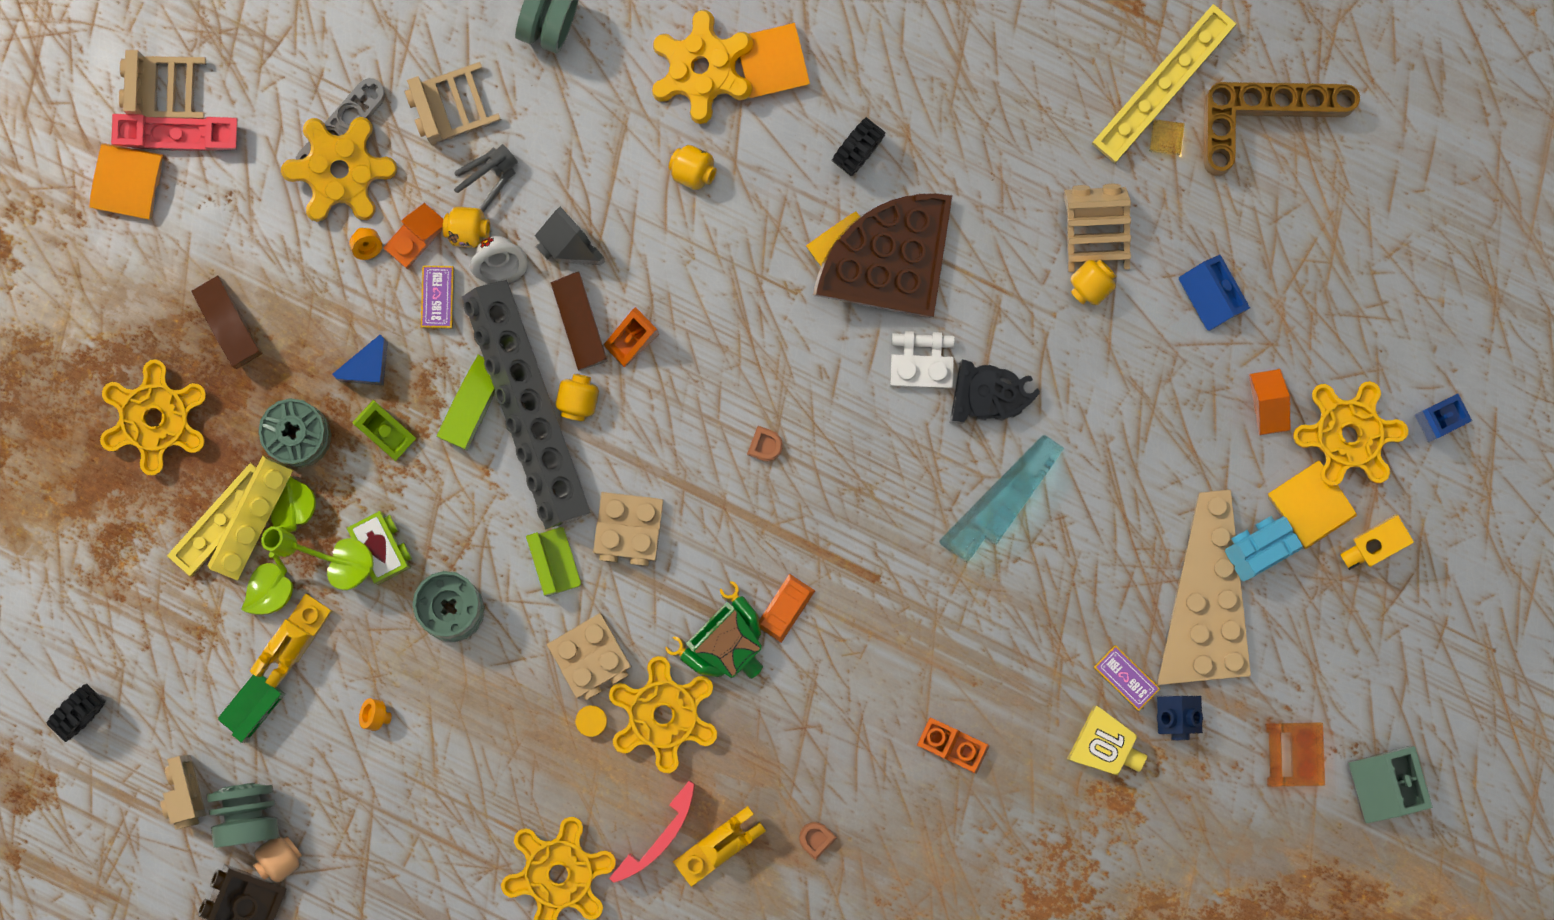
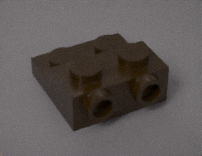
M224 864L222 871L217 869L214 872L210 887L214 888L210 900L204 899L202 901L198 916L202 918L201 920H274L287 889L255 877L246 871Z

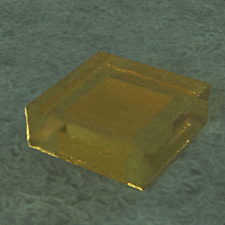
M1154 119L1149 151L1180 155L1185 123Z

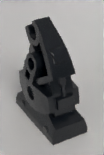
M962 359L959 363L949 423L963 424L968 416L980 421L992 418L1002 421L1010 417L1013 418L1021 414L1022 410L1036 399L1040 391L1038 388L1033 393H1026L1024 391V384L1033 380L1031 376L1019 379L1012 371L1000 369L992 365L975 367L971 361ZM1000 378H1006V379H1008L1012 384L1009 385V384L1005 383L1004 381L1000 380Z

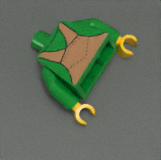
M730 581L731 586L735 589L734 594L728 596L720 588L721 596L727 602L686 644L683 639L672 637L680 644L676 652H673L669 647H665L670 655L681 656V661L698 674L718 678L726 674L733 678L742 670L752 679L763 669V665L754 657L762 648L758 641L761 636L758 614L745 597L739 596L737 584Z

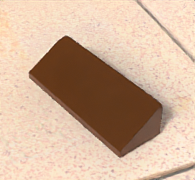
M580 272L572 273L551 282L578 371L608 362Z

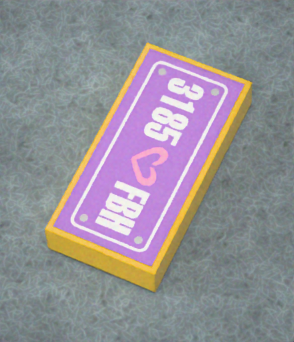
M422 266L421 328L453 329L454 266Z
M1116 645L1093 667L1137 711L1160 690Z

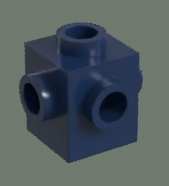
M1157 696L1158 734H1171V740H1190V734L1203 733L1201 696Z

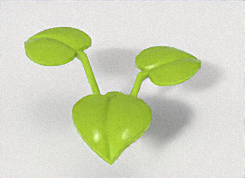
M291 476L271 513L273 526L267 528L261 538L263 548L270 551L269 557L273 558L276 564L266 563L257 567L247 585L246 597L241 610L250 614H271L282 609L289 601L293 592V583L290 579L284 577L287 573V568L279 556L287 557L298 550L331 562L327 569V577L331 585L340 590H351L360 585L371 574L374 566L371 551L365 544L356 539L346 538L338 541L334 547L333 556L297 544L295 536L289 532L296 531L297 525H303L311 519L315 510L316 499L313 491L308 486Z

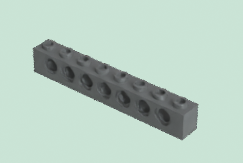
M503 280L475 287L462 296L464 311L469 316L474 330L475 341L480 346L485 360V369L493 382L495 397L501 405L506 419L507 430L511 433L516 446V455L522 463L527 477V486L535 499L537 514L543 522L545 530L578 520L591 512L508 282ZM542 459L545 461L547 468L544 466Z

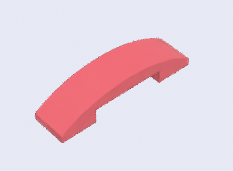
M112 114L111 145L176 151L235 150L237 147L238 119L228 117H206V119L145 117L138 114Z
M691 780L687 782L669 804L678 812V815L641 860H638L631 853L625 858L609 878L613 883L624 880L641 871L670 845L681 829L692 803L695 784Z

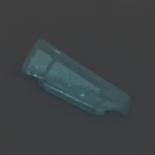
M1041 436L939 540L940 545L965 563L970 561L984 539L996 545L1064 448L1048 436Z

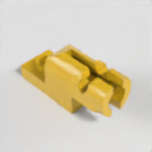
M305 593L290 617L284 620L278 631L269 641L262 654L250 669V672L256 677H262L272 663L278 664V668L272 671L265 682L273 688H277L294 663L299 662L333 611Z
M749 806L720 825L673 861L691 887L766 832L761 822L746 832L741 829V824L754 815Z

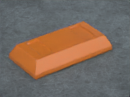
M789 574L759 619L760 629L782 643L815 590Z

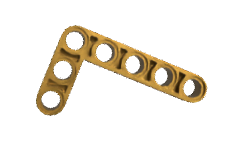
M1216 83L1210 88L1204 100L1205 169L1211 175L1222 176L1235 163L1236 116L1346 117L1359 105L1360 94L1354 86L1348 84ZM1216 92L1225 94L1228 100L1227 104L1223 106L1217 105L1213 101L1212 95ZM1244 94H1255L1259 101L1258 105L1249 106L1246 104L1243 98ZM1275 94H1285L1289 98V105L1285 107L1279 106L1275 102ZM1315 94L1318 96L1320 106L1311 107L1308 105L1306 95ZM1344 94L1348 96L1351 106L1347 108L1340 106L1337 102V95ZM1218 122L1224 124L1227 128V135H1216L1213 132L1212 125ZM1215 153L1223 154L1227 159V165L1224 167L1216 166L1212 161V155Z

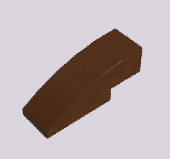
M218 275L191 291L233 368L238 369L263 354L251 334L249 326Z

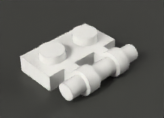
M905 331V334L892 333V346H904V355H891L890 387L953 388L954 357L941 356L942 348H954V336L942 335V332H933L932 335L914 334V331ZM914 346L932 347V356L913 355Z

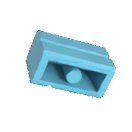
M1272 516L1255 524L1258 529L1256 532L1250 534L1247 529L1231 538L1234 544L1226 548L1225 553L1230 562L1234 564V569L1241 581L1255 577L1302 549L1303 546L1297 535L1293 533V528L1286 517L1283 516L1274 521Z

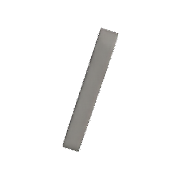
M373 78L362 80L324 123L328 132H336L338 136L347 132L350 124L343 122L342 115L349 108L358 110L359 117L369 119L385 100L386 93L382 84ZM375 86L378 87L375 91L378 97L376 99L370 97L365 101L364 105L368 108L365 112L359 104L353 102L356 98L360 102L366 97L364 89L366 87L373 89ZM309 141L299 151L296 160L304 159L308 156L311 150Z

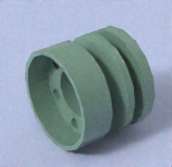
M292 398L277 401L269 407L260 420L258 431L261 445L269 456L287 466L297 468L311 466L322 459L330 447L332 436L329 421L321 411L303 400ZM291 425L300 428L296 432L297 438L295 439L286 436L290 432L289 426Z
M448 571L431 574L423 580L414 593L412 606L415 618L422 628L435 638L446 642H458L474 634L483 621L485 610L482 595L476 587L462 575ZM447 603L455 604L454 607L457 609V612L454 615L447 613L445 608Z
M257 783L223 787L212 794L206 795L207 802L222 800L223 807L208 810L209 815L224 816V823L211 827L213 848L280 838L277 817L262 816V810L275 806V800L260 801L261 794L274 793L273 785Z

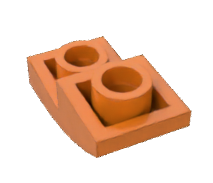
M931 717L917 743V746L976 774L990 745Z

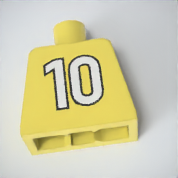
M1093 706L1067 759L1118 775L1123 764L1140 772L1147 759V755L1132 748L1137 738L1135 733L1100 707Z

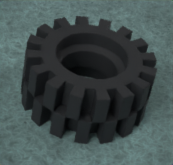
M865 117L839 147L833 156L832 162L847 174L853 176L863 166L873 151L876 150L886 132Z
M84 684L76 689L75 693L69 695L66 701L64 700L61 703V706L49 717L47 725L64 742H67L95 718L94 716L105 705V700L88 684Z

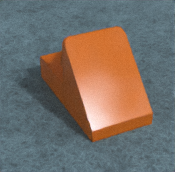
M423 203L401 220L403 226L383 249L408 270L443 230L444 219L426 203Z

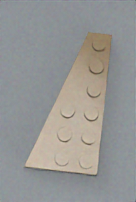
M1231 490L1198 493L1156 685L1251 676L1241 580L1234 569V564L1230 562L1225 553V549L1234 544L1231 538L1236 536Z

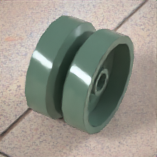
M524 0L516 26L515 38L525 43L533 44L540 36L541 48L558 54L570 31L579 0Z

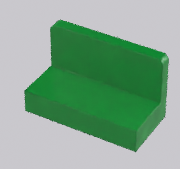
M252 675L218 717V721L232 731V736L241 743H247L286 695L278 687L273 688L265 683L267 680L265 676L256 677Z

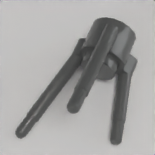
M503 144L497 149L492 148L485 155L454 172L456 176H460L486 163L485 166L455 187L454 191L456 193L468 187L489 170L496 176L501 173L503 174L479 207L483 212L507 180L515 174L512 168L518 161Z

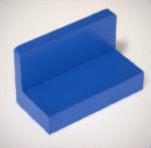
M1221 255L1202 262L1179 277L1180 283L1208 331L1250 309Z

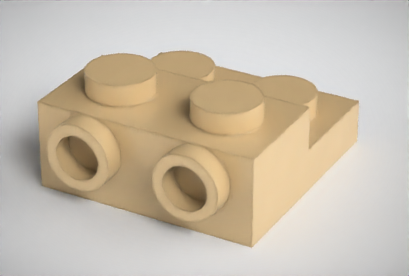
M601 492L593 553L600 555V561L618 563V557L631 558L630 564L649 566V561H656L664 500Z
M601 613L546 644L576 698L583 696L585 700L594 697L602 692L599 687L600 685L609 680L613 685L629 676L626 670L632 667Z
M183 755L167 759L169 766L165 767V774L169 785L174 784L175 790L163 793L164 800L161 801L163 816L165 819L169 818L170 823L174 824L175 830L199 824L198 818L207 815L191 755Z

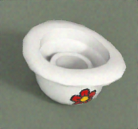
M490 236L478 245L476 254L472 257L469 266L471 273L485 283L491 284L507 280L508 284L519 280L526 272L528 260L526 253L521 247L512 244L509 239L502 236Z

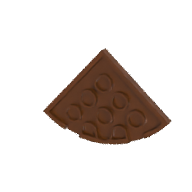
M915 194L885 202L861 215L842 232L828 251L819 270L813 296L927 318L934 317L952 195Z

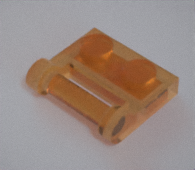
M1323 723L1265 724V733H1269L1270 777H1267V787L1325 786ZM1281 733H1290L1291 777L1282 776Z

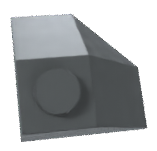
M561 206L555 210L535 234L539 242L535 247L547 260L553 257L557 263L602 265L605 262L603 255L596 247L591 245L585 233Z

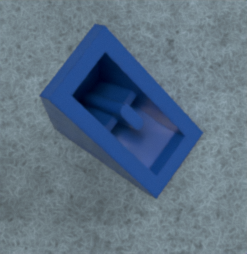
M378 335L332 375L340 382L384 386L388 342L382 335Z
M1459 394L1415 414L1428 443L1472 421Z

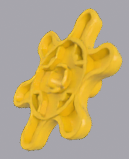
M699 10L694 14L692 18V32L686 39L676 40L665 33L658 35L653 41L655 53L666 58L669 62L668 74L664 78L657 80L652 87L653 97L659 102H666L676 95L686 96L691 103L690 117L697 124H705L710 121L713 114L712 103L718 95L729 94L736 100H745L752 92L750 81L739 76L735 69L737 59L752 49V37L748 33L741 31L728 39L717 37L714 32L715 19L708 10ZM701 58L707 59L709 66L706 72L702 74L695 73L694 62Z
M357 117L353 119L347 132L339 136L329 133L325 124L320 119H308L303 125V134L310 142V153L304 159H289L281 166V174L285 180L289 182L303 181L311 187L312 198L306 206V214L312 221L319 222L326 219L331 207L337 203H345L350 206L356 218L360 220L371 219L375 214L376 207L368 195L370 183L376 179H391L397 173V164L392 158H377L368 153L366 142L372 134L373 128L367 118ZM342 160L348 165V173L344 178H336L332 175L330 168L334 161Z
M155 359L148 361L144 365L143 382L138 388L133 390L126 389L117 382H110L103 387V400L118 410L119 420L114 427L105 430L100 438L101 446L111 452L117 451L125 445L136 446L141 453L140 468L145 474L151 476L157 475L163 469V454L168 447L173 445L180 446L190 453H196L203 448L204 437L199 431L189 426L187 416L192 408L201 405L206 398L205 389L199 384L192 383L181 390L169 388L165 379L166 367L164 363ZM153 409H158L162 413L161 422L158 426H149L146 422L147 413Z
M1374 382L1362 383L1358 388L1356 396L1351 400L1340 399L1335 394L1333 388L1327 384L1317 385L1312 391V399L1320 409V420L1314 425H1300L1293 433L1294 442L1302 448L1317 447L1324 452L1326 462L1321 469L1320 475L1322 481L1329 486L1340 484L1346 470L1351 467L1363 469L1368 478L1374 483L1385 482L1389 478L1390 468L1381 457V449L1388 442H1402L1408 435V427L1405 422L1398 419L1384 420L1378 416L1376 404L1380 399L1381 390ZM1351 427L1355 429L1358 436L1355 442H1346L1342 435L1343 428Z
M656 656L647 665L649 679L644 687L633 689L626 684L618 683L612 686L609 691L611 703L624 708L629 715L627 727L616 733L613 738V746L620 753H629L639 745H649L655 751V763L659 771L671 773L678 767L677 750L682 742L692 740L702 746H710L717 739L716 728L712 724L702 721L697 714L698 704L712 694L713 684L705 676L695 677L690 683L685 685L677 684L671 678L669 661L662 656ZM661 705L668 706L672 711V718L666 724L658 723L654 717L655 710Z
M576 817L565 818L560 824L558 836L551 841L541 840L534 831L527 828L519 830L514 837L516 848L525 855L526 865L520 873L506 876L502 880L501 890L510 898L524 894L532 896L537 902V912L534 920H557L560 911L566 907L576 908L588 920L597 919L602 914L603 904L592 893L591 883L596 876L610 873L615 868L616 859L609 851H600L594 854L583 851L579 842L583 832V825ZM555 865L564 866L568 872L567 879L562 883H556L550 877V870Z

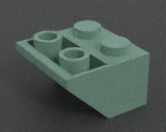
M1406 746L1348 762L1365 823L1400 817L1433 808L1415 746Z

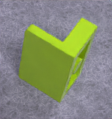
M563 527L543 533L536 532L526 536L544 596H551L581 586V580Z

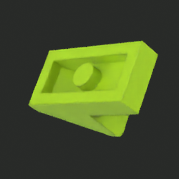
M374 400L352 422L395 461L416 440L413 434Z

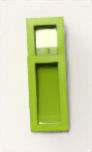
M477 355L436 436L468 451L477 428L482 423L495 394L493 382L485 369L484 357Z

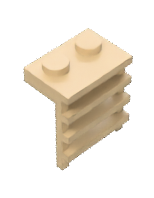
M125 50V59L120 61V75L124 77V89L119 91L120 108H123L126 114H138L145 117L204 119V112H193L195 64L206 65V58L143 56L138 50ZM158 64H168L167 111H157ZM177 64H187L185 112H175Z
M481 62L423 82L419 76L407 80L410 89L405 90V95L410 108H417L420 117L415 119L420 137L426 136L431 145L438 144L437 142L448 138H455V136L465 132H472V130L482 126H489V124L501 120L498 113L489 117L486 116L471 72L483 69ZM463 75L466 76L480 116V120L469 123L454 78ZM446 81L449 83L463 126L455 129L451 128L437 88V84Z
M1105 184L1103 188L1090 189V186L1076 185L1070 190H1064V202L1067 209L1068 272H1075V262L1098 261L1099 259L1102 261L1123 260V268L1130 269L1131 200L1126 187H1121L1119 184ZM1123 224V232L1074 234V226ZM1123 242V250L1074 252V244Z

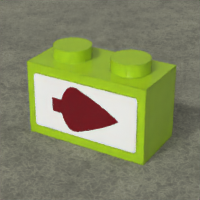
M378 511L346 528L352 539L362 542L371 551L374 566L370 576L374 584L379 585L411 568L408 561L412 559V556L404 542L399 544L394 534L398 532V528L391 515L385 516L383 512Z

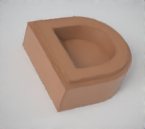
M757 426L747 455L765 462L773 461L782 452V440L776 432Z
M819 822L806 824L799 835L802 848L814 860L837 838L825 825Z

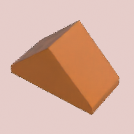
M635 307L603 346L625 367L659 333L655 326Z
M1281 370L1249 374L1259 435L1290 431V395Z

